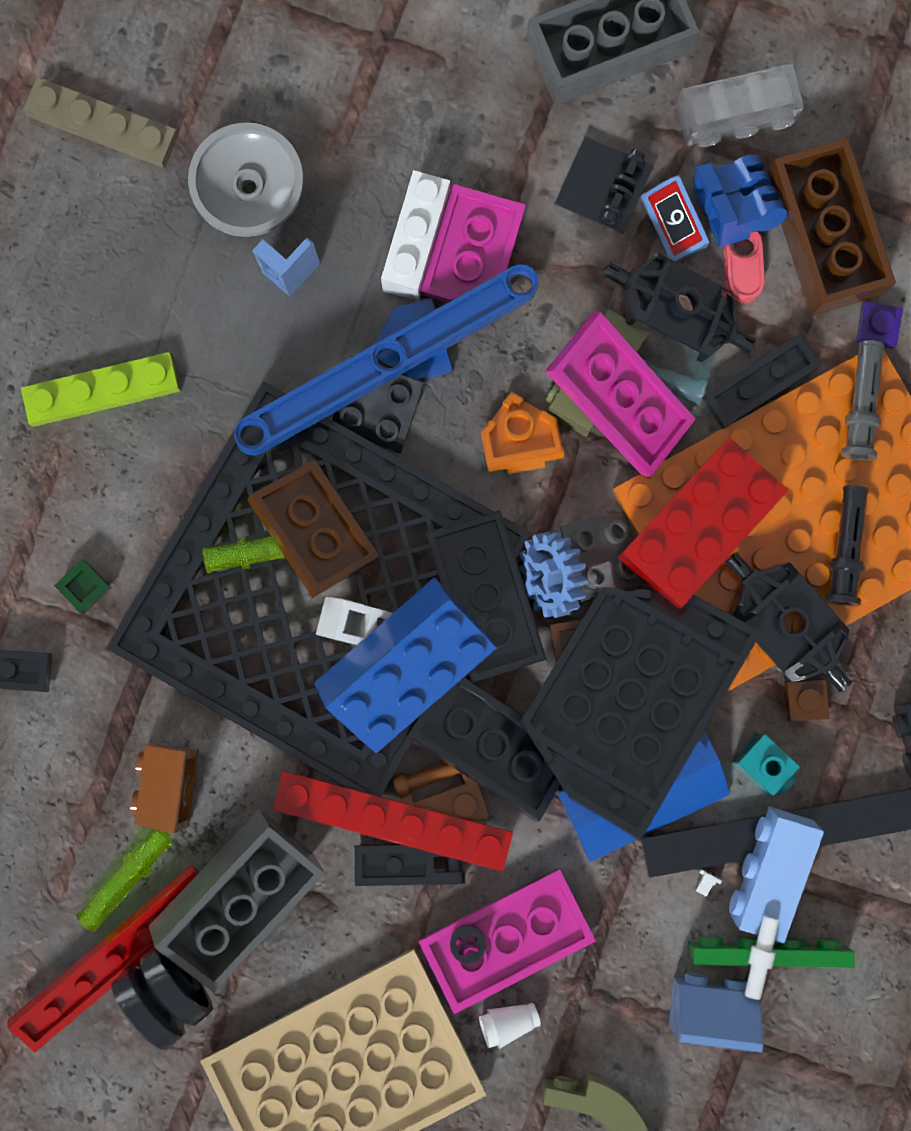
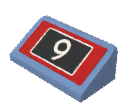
M679 175L668 179L641 195L640 198L669 259L679 262L706 250L709 244L708 237Z

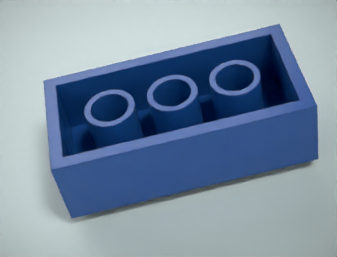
M434 577L314 684L325 708L370 749L377 753L497 647L480 623Z

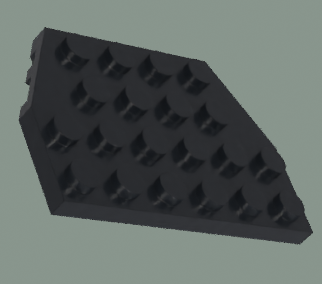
M602 587L523 716L521 724L570 800L641 841L753 649L761 631L696 595H693L682 608L678 609L662 594L651 592V590L636 589L634 591H624L621 588Z

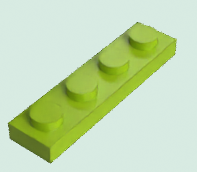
M170 352L21 387L28 424L32 427L181 392L173 356Z

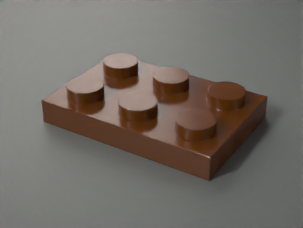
M315 459L254 492L248 498V502L312 598L373 563L379 557V554Z

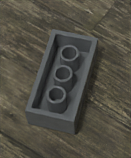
M577 0L530 18L528 21L527 41L553 103L556 106L692 53L700 31L686 0Z
M258 809L149 925L154 947L212 992H215L322 878L325 872L311 851L262 810Z

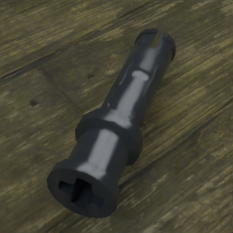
M843 486L836 558L831 559L828 567L832 571L830 593L825 595V602L829 604L861 606L858 589L860 574L865 573V566L860 561L867 494L869 493V489L863 486Z

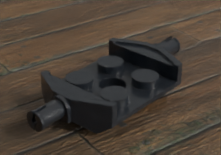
M658 252L638 269L633 268L630 272L613 264L611 261H608L601 276L622 285V289H624L623 300L626 324L631 326L637 320L699 352L697 361L701 363L712 356L725 343H730L746 353H750L754 348L756 338H752L737 330L739 325L736 323L737 299L731 291ZM679 295H685L690 299L692 311L686 310L681 306Z
M738 551L730 556L731 558L725 561V564L741 579V584L728 614L761 631L756 643L783 672V678L786 681L796 682L822 674L830 680L838 692L847 689L845 685L850 686L852 681L837 666L840 663L837 659L848 641L849 628L791 562H784L758 570L752 569L739 555ZM790 611L797 612L802 621L800 629L793 634L788 633L783 626L784 617Z

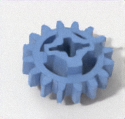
M546 532L533 535V539L524 542L527 550L520 551L519 553L524 564L518 566L519 572L524 575L522 581L527 591L528 600L533 599V610L535 612L543 610V616L546 618L551 616L557 618L571 614V611L580 608L578 600L585 599L586 597L581 589V585L588 584V580L581 576V571L586 568V564L580 563L577 558L580 550L579 548L571 550V539L569 537L561 538L560 532Z

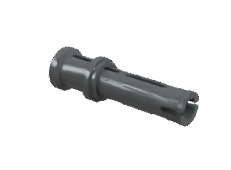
M865 340L859 342L858 363L852 412H849L848 416L845 417V425L848 426L847 443L841 452L843 458L855 461H873L877 459V451L874 450L876 429L881 425V419L876 414L884 344L879 341Z

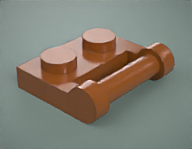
M446 762L408 776L402 773L392 777L401 802L476 822L490 817L479 785L464 774H462L465 781L464 784L414 802L411 794L412 790L461 773Z

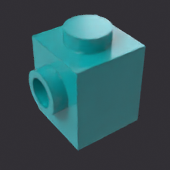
M759 733L731 761L765 794L774 796L777 792L780 795L785 793L796 781L797 777L794 773L800 768L769 737Z

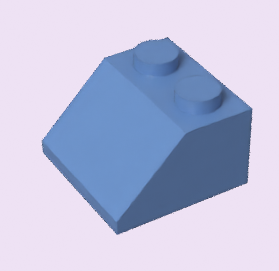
M685 973V979L674 977L669 1027L679 1042L762 1052L763 1037L760 1000L744 995L748 981L737 978H725L724 984L709 982V976L697 973Z

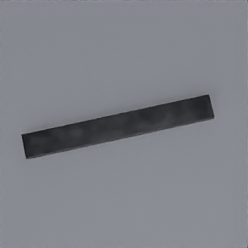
M911 788L787 810L786 812L812 819L824 831L819 847L911 830ZM766 814L643 837L641 843L648 877L744 861L746 856L754 851L757 842L755 839L756 826L762 816L765 817Z

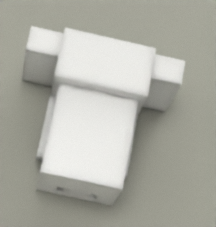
M700 868L698 871L701 873V878L695 890L707 896L712 886L716 882L721 884L722 880L715 875L714 871Z

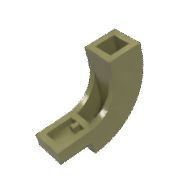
M586 1071L583 1087L577 1086L578 1081L565 1076H554V1081L548 1079L543 1081L541 1091L543 1105L588 1114L599 1120L608 1131H648L638 1108L631 1098L616 1084L600 1075Z

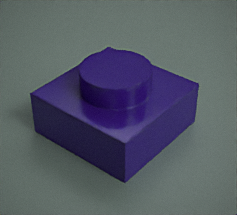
M864 302L861 305L856 342L873 340L882 342L884 347L894 348L897 346L903 308Z

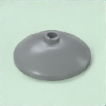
M257 123L231 124L213 132L197 148L188 172L189 192L200 215L214 228L224 233L241 237L262 235L282 225L298 206L304 184L302 165L292 144L276 130ZM247 184L256 185V189L252 193H245L243 189Z

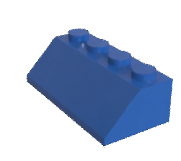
M705 731L645 835L730 795L719 758ZM563 788L558 789L556 792L589 862L637 840L570 800Z

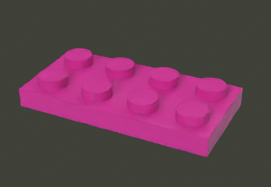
M592 312L545 370L643 476L651 477L695 421L693 415L601 312Z
M559 868L419 939V944L454 1014L596 942ZM467 924L478 927L484 934L486 943L484 955L480 960L469 964L459 962L454 958L450 950L452 933L456 928ZM470 933L467 938L459 937L456 944H461L459 951L467 954L470 949L476 951L479 948V944H475L477 937Z

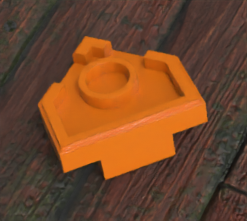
M513 391L508 394L503 401L502 407L481 431L488 472L506 469L507 475L545 468L546 461L564 458V449L557 418L544 410L540 411L524 401L523 397Z

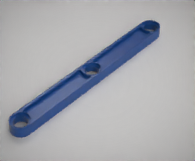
M519 264L513 266L244 417L237 423L234 429V437L238 448L247 455L256 456L262 454L531 301L537 292L539 283L537 273L527 265ZM516 276H524L530 281L531 289L525 293H518L511 288L510 280ZM392 350L399 355L400 361L393 368H384L378 363V355L382 351ZM251 426H256L264 432L263 440L255 446H249L241 440L243 431Z

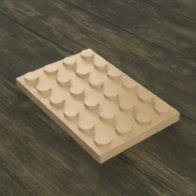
M415 948L201 1059L202 1066L234 1131H420L487 1095Z

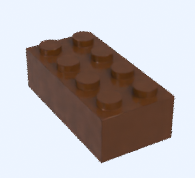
M849 138L774 159L767 173L772 181L771 186L775 187L779 195L778 200L784 204L787 210V217L781 225L810 315L814 316L884 295L896 281Z

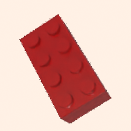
M729 437L618 556V559L652 590L662 594L678 609L682 608L789 490Z

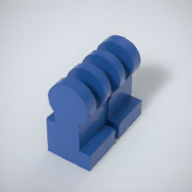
M746 155L732 164L713 168L711 163L696 167L693 193L704 216H708L707 222L719 247L748 239L750 234L756 231L774 229L787 217V210L784 204L778 200L779 195L775 187L771 186L772 181L768 173L764 171V165L757 155Z

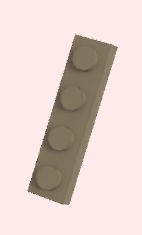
M36 77L22 110L27 117L165 168L179 135L177 130L39 77Z

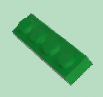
M700 936L699 942H688V959L694 965L751 966L752 964L748 963L751 947L756 946L758 937H739L738 943H723L722 937ZM786 937L784 943L778 941V944L773 945L772 951L776 952L773 966L855 968V951L842 945V940L819 938L818 945L802 944V939Z

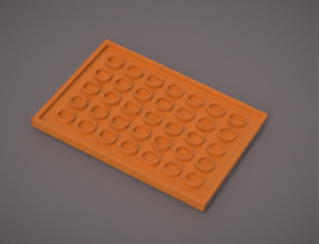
M883 350L876 414L881 419V425L876 429L874 450L877 451L876 460L855 461L841 456L842 448L846 447L848 434L845 417L848 416L849 412H852L854 385L858 355L664 460L651 477L639 474L613 488L612 492L625 512L636 535L638 536L711 455L730 437L789 491L727 559L731 558L730 556L738 551L739 555L752 569L758 570L784 562H791L825 601V595L830 593L832 571L828 569L829 562H831L832 558H836L843 486H863L869 489V493L867 494L860 561L865 566V573L860 574L858 589L861 606H840L829 603L827 605L847 626L910 591L911 395L886 352ZM724 561L694 595L728 613L741 584V579ZM795 611L788 612L783 620V626L790 634L796 633L802 624L800 615ZM755 643L728 691L775 666V663L757 643Z

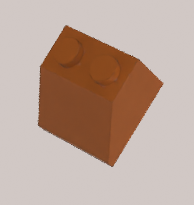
M146 744L145 750L139 752L136 762V774L141 775L139 791L135 790L133 792L130 806L131 814H136L135 825L167 833H176L189 827L199 749Z

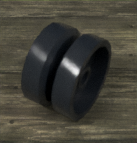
M153 946L140 957L141 969L130 966L111 982L112 992L123 1013L136 1030L148 1042L159 1049L167 1051L185 1035L184 1023L196 1026L213 1011V1005L202 983Z

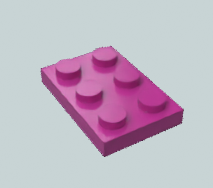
M453 184L422 284L421 295L449 303L507 270L526 205Z

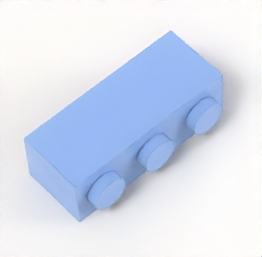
M770 806L766 816H762L759 819L755 830L757 842L752 854L749 853L744 860L742 867L744 879L739 891H734L729 904V912L739 930L759 935L763 915L779 919L775 941L785 942L824 833L814 820Z

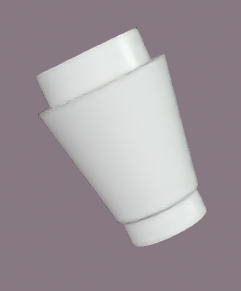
M533 1002L527 1005L487 1009V1014L479 1016L481 1030L488 1048L498 1046L501 1049L530 1032L533 1028L541 1026L539 1015Z

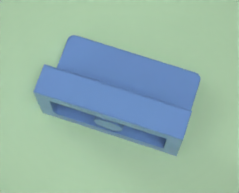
M306 238L287 259L281 256L263 239L252 250L262 273L289 297L320 265L314 243L309 238Z

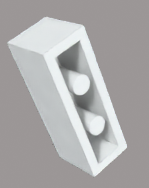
M413 170L381 277L383 292L420 301L422 284L451 192L450 180Z

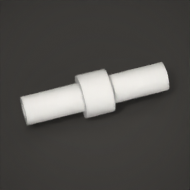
M763 915L757 944L751 947L748 963L752 965L744 995L757 1000L761 999L767 970L772 969L776 954L772 949L779 919Z

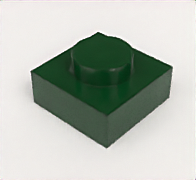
M84 559L77 563L54 585L80 614H85L112 589L102 576Z

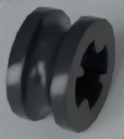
M467 924L455 929L450 939V950L454 958L459 962L469 964L480 960L484 955L486 949L485 936L478 927ZM469 933L477 937L475 944H479V948L476 951L470 949L467 954L460 952L461 944H456L459 937L467 938Z

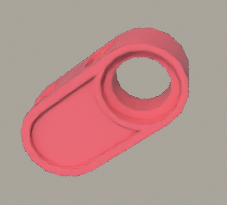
M757 231L751 233L750 238H748L753 246V250L749 255H739L733 249L732 244L723 247L725 288L734 294L737 303L740 304L751 303L764 288L763 243Z

